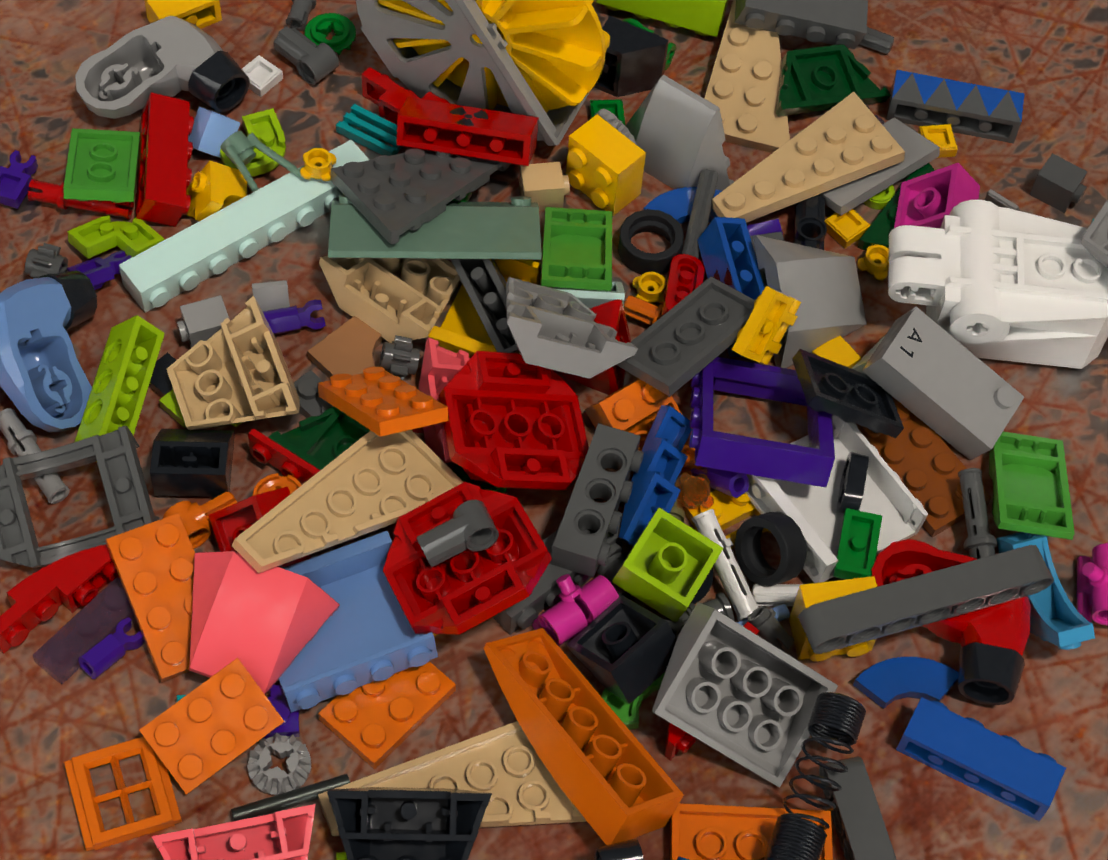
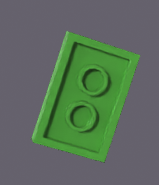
M72 128L63 187L64 199L111 201L114 203L134 202L140 132Z

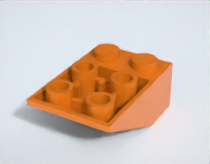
M639 378L585 409L595 429L599 423L641 436L639 451H642L661 405L671 406L681 413L672 395L669 397ZM691 433L681 451L688 456L678 476L682 480L692 474L691 469L696 468L699 470L702 468L695 465V448L689 447Z

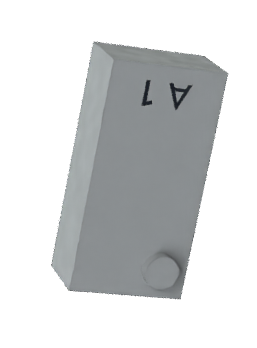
M917 306L895 320L862 369L867 376L969 460L992 450L1024 399L1021 393Z

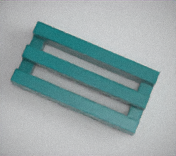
M356 104L352 105L350 113L346 112L343 116V122L339 121L336 124L337 133L380 155H396L403 147L396 145V124ZM351 125H353V126H355V127H357V128H359V129H361V130L367 132V134H365V133H363V132H361V131H359V130H357V129L351 127ZM378 139H381V140H383V141H385V142H387V143L393 145V147H391V146H389V145H387V144H385V143L379 141Z

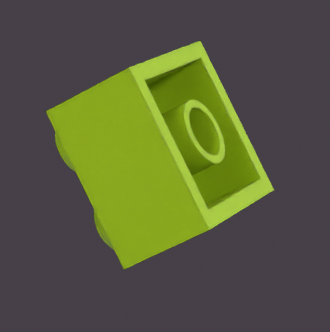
M659 507L613 578L612 583L676 623L689 607L722 552L723 547Z

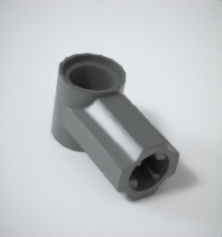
M284 27L279 31L277 38L274 40V49L293 63L302 79L310 85L316 84L339 66V59L329 45L325 43L316 45L294 27Z
M469 500L457 507L451 520L417 536V540L429 564L433 567L466 549L471 551L488 549L497 541L499 533L485 504L479 500Z

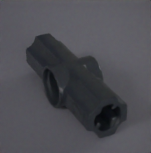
M816 195L795 204L793 243L824 250V239L827 231L825 224V198Z

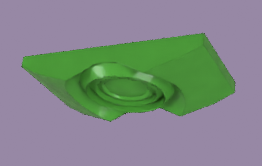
M545 207L541 286L611 291L612 211Z
M1002 432L992 450L989 451V476L993 482L992 515L997 528L1073 540L1075 531L1063 440Z

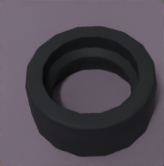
M651 209L637 211L627 217L620 227L618 253L622 262L632 271L641 275L646 272L664 274L668 272L673 257L682 253L684 233L680 223L665 212ZM655 232L664 236L670 242V248L664 252L646 253L637 249L631 243V238L638 233Z
M768 512L744 521L737 530L734 543L736 559L740 569L754 583L761 586H773L797 577L804 568L807 556L806 541L800 527L791 517L781 512ZM764 528L768 529L775 536L780 547L781 560L777 570L767 563L761 551L760 538Z

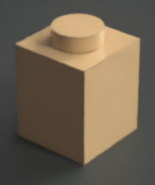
M560 162L529 164V166L520 165V195L531 197V202H537L539 211L545 210V207L563 208L564 195H569L570 193L568 175H562Z

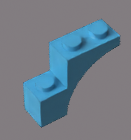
M1019 532L997 538L999 553L1024 546L1036 545L1054 579L1053 583L1046 589L1028 596L1031 607L1030 633L1063 650L1078 648L1082 645L1081 642L1095 639L1093 623L1086 620L1077 611L1060 583L1050 554L1047 536Z

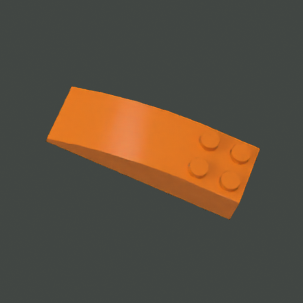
M540 628L486 643L483 648L519 725L561 790L606 845L628 841L665 827L684 794L545 629Z

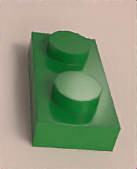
M849 508L845 509L836 556L838 562L834 568L833 577L854 579L872 576L882 515Z

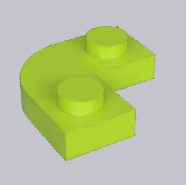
M274 108L242 116V124L247 136L254 133L260 142L283 158L285 157V135ZM255 147L253 150L256 153L255 158L245 166L251 176L254 177L272 171L279 163ZM220 149L223 165L237 169L235 164Z
M110 215L67 231L69 243L87 259L116 246L125 251L127 255L134 257L165 240L141 219H136V217L133 219V223L125 221L111 222Z

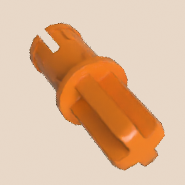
M629 295L624 302L623 308L626 316L651 326L662 317L663 304L656 306Z

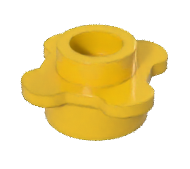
M313 148L303 154L304 167L300 169V175L304 179L331 180V168L336 164V156L329 153L323 148Z
M883 245L869 246L864 258L858 259V268L874 275L877 280L886 279L889 271V249Z
M646 272L633 279L632 285L637 290V298L649 303L659 302L663 304L666 278L657 272Z

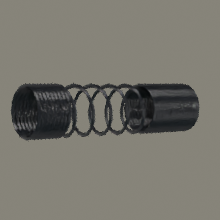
M823 692L817 695L807 727L812 738L802 742L801 748L806 756L799 758L795 763V767L800 775L789 780V786L794 794L783 799V805L788 814H783L777 818L763 860L820 859L827 837L824 830L830 828L829 824L814 816L793 813L786 803L790 798L799 797L806 803L823 810L831 811L836 809L832 802L824 798L809 794H799L793 787V781L804 778L810 783L829 791L836 792L842 790L841 785L831 779L816 775H805L800 770L799 763L802 760L810 759L817 765L834 772L843 773L848 771L847 766L837 760L822 756H811L806 751L805 745L809 741L816 740L824 747L843 754L853 753L854 749L851 745L857 743L866 715L865 708L857 700L834 692ZM825 742H828V743H831V744H834V745L844 746V747L848 748L849 751H848V750H842V749H839V748H835V747H833V746H831V745H829V744H827V743H825ZM818 760L828 761L837 764L844 769H838L828 766ZM813 779L828 782L836 786L837 788L823 785L821 783L814 781ZM809 799H814V800H818V801L824 802V803L830 805L831 807L817 804V803H815V802H813V801H811V800H809ZM806 819H810V820L819 822V823H821V824H823V825H825V826L817 825V824H815V823H813V822H811V821H809V820H806Z

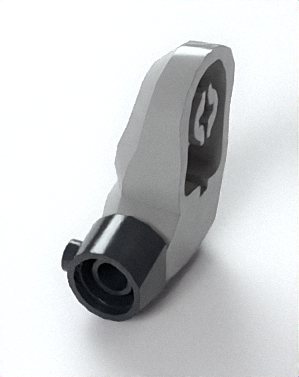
M168 16L131 31L106 50L96 53L82 62L75 75L76 90L88 110L98 116L113 119L131 115L144 108L151 92L173 97L181 90L189 91L192 96L214 111L223 113L233 109L242 101L250 85L249 77L229 53L222 50L213 37L196 25L176 16Z

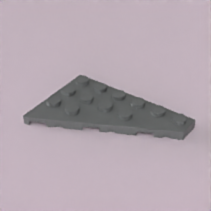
M409 149L405 153L391 156L381 155L372 160L348 162L344 166L331 168V181L390 244H395L399 242L401 234L409 229L416 231L423 223L431 221L444 212L447 203L453 199L462 200L469 192L477 190L490 181V174L496 170L503 172L512 163L424 149Z

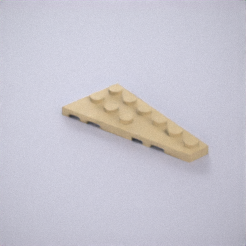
M733 0L704 99L720 108L725 142L773 153L790 140L787 115L777 116L776 114L782 67L779 34L764 29H751L746 25L735 23L736 0Z
M852 92L712 198V209L718 217L743 218L747 223L904 161L905 151L857 94Z
M370 430L236 537L232 547L258 573L394 524L402 515L458 486L463 481L412 430L381 437Z
M518 721L334 788H444L492 793L479 828L586 822V819L561 790L547 770ZM327 791L318 794V800L332 836H340Z

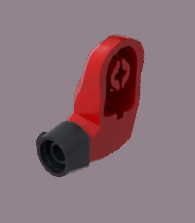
M907 539L891 543L878 554L872 567V576H875L878 587L977 559L967 555L939 550L922 541ZM1028 596L922 625L938 637L961 644L962 649L959 651L958 688L964 697L986 705H1005L1012 702L1025 666L1022 656L1030 635L1031 607Z

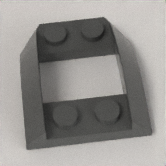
M122 426L118 428L119 430L101 436L95 435L57 448L2 459L3 464L0 466L1 560L31 568L46 566L76 552L105 545L107 538L159 520V517L154 515L136 448L140 446L128 426ZM97 461L114 527L39 547L21 480L53 474Z

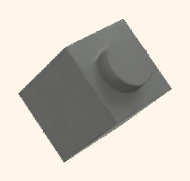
M1052 153L1037 174L1030 195L1065 213L1072 202L1078 204L1087 189L1083 182L1088 171Z

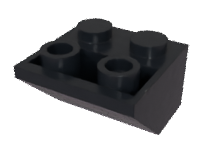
M609 16L602 29L610 35V45L606 50L602 73L594 88L615 97L652 90L657 81L664 75L669 40Z
M161 429L153 441L150 466L154 494L161 496L217 497L225 492H230L235 431Z

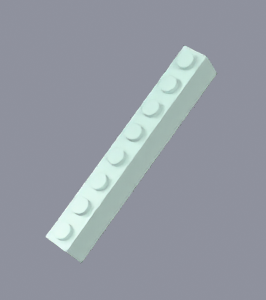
M352 139L329 151V153L336 156V164L332 168L344 166L348 162L369 160ZM290 172L119 264L123 286L144 313L155 307H161L171 298L184 291L194 289L202 281L215 274L223 273L228 267L244 258L252 257L257 251L269 244L281 241L286 235L302 226L310 225L315 219L331 211L333 200H339V195L344 194L331 180L301 179Z

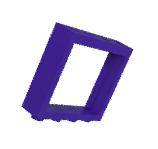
M716 357L692 378L690 388H693L690 398L692 412L689 424L692 432L689 447L695 448L696 466L827 487L835 460L832 414L824 411L817 412L807 405L796 370ZM713 390L807 406L809 447L713 431Z

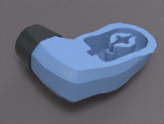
M79 271L47 274L39 278L26 279L0 292V387L9 396L19 412L32 425L48 432H62L79 425L92 389L76 358L72 341L67 333V330L89 320L97 309V294L90 279Z

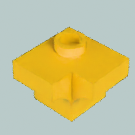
M209 160L205 167L194 175L192 183L186 189L187 195L191 196L187 216L201 221L247 196V181L239 169Z

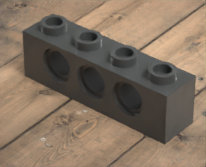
M598 423L552 545L551 565L593 578L598 565H606L611 550V544L606 542L610 533L617 534L623 514L618 512L620 503H628L634 483L629 481L632 472H639L640 464L644 457V452L639 451L641 436ZM612 468V469H615V470H617V471H616V472H608V471H606V470H604V469ZM600 498L604 499L607 502L598 503L595 502L593 499ZM591 529L596 533L586 534L583 533L581 530Z

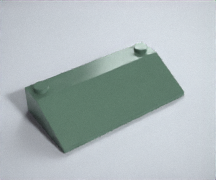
M339 195V200H333L331 204L328 258L541 260L542 257L539 206L537 202H531V197H511V202L450 201L446 204L444 212L431 221L423 223L416 231L407 230L399 236V242L395 244H390L345 195Z

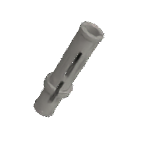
M7 408L0 411V431L8 441L7 447L13 455H18V457L41 452L36 443V435L32 430L25 428L15 410ZM57 473L34 478L51 504L61 502L70 492L68 486L64 484Z

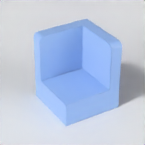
M199 106L188 141L193 143V148L221 158L220 146L230 135L238 131L240 122Z

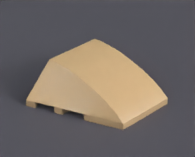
M324 256L320 257L319 261L339 308L352 317L356 316L382 334L381 337L389 343L394 341L395 335L412 338V340L428 337L461 280L453 263L447 259L337 258L332 260V258Z
M254 296L245 302L247 307L232 320L226 318L220 323L222 328L207 341L200 340L166 369L188 430L207 429L239 422L299 414L300 399L279 343Z

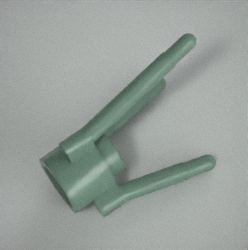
M237 131L230 135L220 146L222 151L239 169L252 193L259 188L245 165L255 158L256 153L253 151L255 147L291 173L303 179L300 175V169L260 142L254 133L246 137L242 131Z

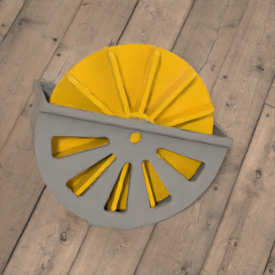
M356 0L358 15L362 23L360 29L393 77H397L417 96L422 98L430 91L436 96L448 100L451 104L539 117L537 141L544 140L548 146L560 144L588 94L599 79L605 63L606 50L610 45V35L602 29L598 15L592 6L594 0Z

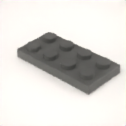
M710 277L630 343L638 348L636 354L620 362L617 366L670 397L737 340V334L746 324L754 309L756 300Z

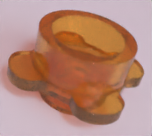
M683 473L679 476L677 488L681 491L678 499L683 506L695 509L702 505L708 509L713 505L714 499L710 495V480L705 474L700 473L697 476H690L688 473Z

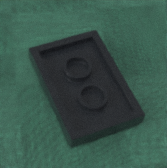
M799 349L792 358L805 401L813 410L827 412L839 417L844 422H853L867 427L876 434L883 433L893 438H897L904 429L892 396L866 374Z

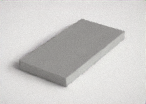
M894 117L882 125L905 151L904 161L819 195L825 198L826 206L842 216L939 157L940 147Z

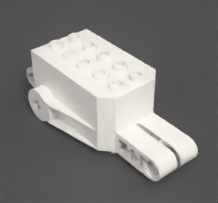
M968 200L954 206L950 216H944L941 228L902 225L892 229L889 233L888 295L890 298L902 303L926 305V315L978 358L1082 369L1099 356L1108 338V268L1093 257L1081 244V239L1088 228L1010 208L998 207L990 201Z

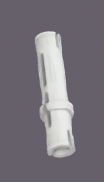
M714 509L702 512L694 516L692 521L699 533L723 547L722 552L714 563V567L732 603L738 621L744 620L758 608V605L731 550L733 543L730 538L726 539Z

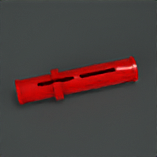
M32 179L29 184L30 188L43 191L42 193L28 191L29 201L57 204L59 209L66 210L68 207L124 217L126 219H130L133 211L119 208V206L123 205L134 208V202L114 203L111 201L64 199V182L58 185Z

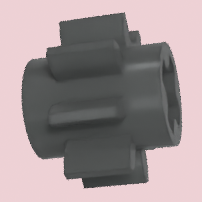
M44 243L43 246L38 247V250L31 249L25 262V273L34 279L42 275L67 272L68 259L59 254L61 247Z
M395 335L392 343L384 342L380 354L379 367H383L386 371L400 377L404 381L407 374L415 375L420 358V349L412 348V338Z

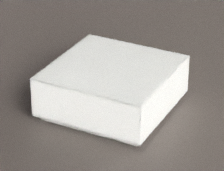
M260 55L242 68L249 77L250 85L248 89L260 97L283 79V71Z

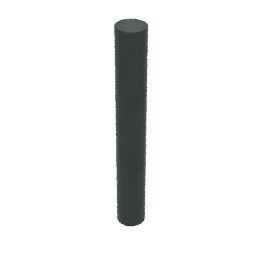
M348 774L314 783L231 809L234 821L272 814L317 800L318 794L348 784L350 780Z

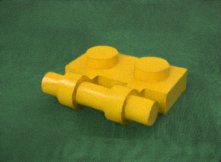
M765 286L762 294L757 297L754 309L746 324L739 330L732 350L741 356L768 365L773 354H778L782 347L780 341L789 325H794L798 317L795 314L802 302Z

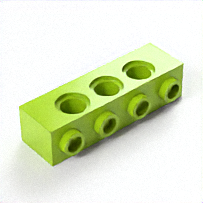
M136 315L111 328L75 442L119 430L118 428L122 426H128L134 436L165 335L163 331L140 316Z

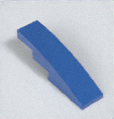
M661 405L642 448L644 457L640 464L639 472H634L631 482H634L629 501L624 506L619 538L632 547L659 507L670 514L681 491L674 484L688 458L681 451L692 429L689 428L690 420L671 406Z

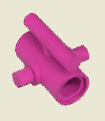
M1108 543L1095 546L1092 549V559L1088 556L1077 558V611L1089 622L1092 623L1093 620L1098 624L1108 626Z
M569 574L563 575L556 580L561 591L559 594L561 601L540 614L533 621L532 626L535 630L544 628L556 644L560 646L586 628L615 602L619 595L611 582L602 575H598L582 587L575 585Z

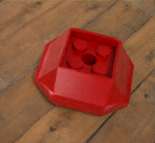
M476 351L438 395L439 402L448 407V421L443 423L450 460L461 466L471 480L487 481L495 487L566 490L580 473L589 446L578 396L566 381L552 369L527 364L519 353Z
M463 482L397 519L394 530L395 538L388 551L383 572L415 634L432 632L433 634L460 635L529 597L552 557L517 497L497 491L484 490L478 485ZM469 500L482 501L498 530L499 536L497 541L483 551L466 549L431 567L420 547L417 536L451 520L454 511L462 503Z

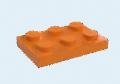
M236 658L139 731L187 795L285 721L241 661Z
M429 661L423 666L410 667L397 672L386 680L373 681L360 686L349 694L337 695L318 713V717L327 728L375 770L456 691V684Z

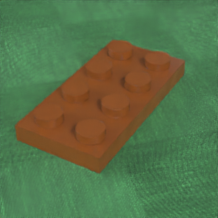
M893 398L904 429L897 438L883 433L876 434L867 427L859 424L856 425L869 443L876 447L879 455L888 466L899 475L901 481L912 495L922 503L928 513L922 526L931 537H934L965 519L958 472L967 468L934 430ZM984 489L985 502L987 506L991 500V496Z

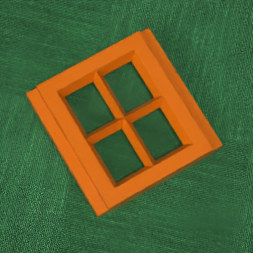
M144 736L72 757L71 760L64 762L86 851L102 849L175 826L174 824L182 822L168 769ZM140 754L147 781L126 787L119 760ZM111 763L118 789L96 796L89 769ZM149 788L157 815L135 821L128 794ZM120 797L127 824L105 830L98 803Z

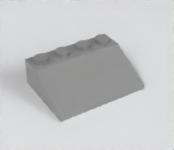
M698 602L678 635L652 712L780 788L802 750V742L810 736L807 727L817 695L823 692H835L838 685L716 609Z

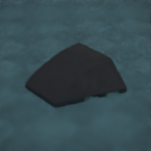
M362 787L327 790L348 860H468L492 793L444 788Z

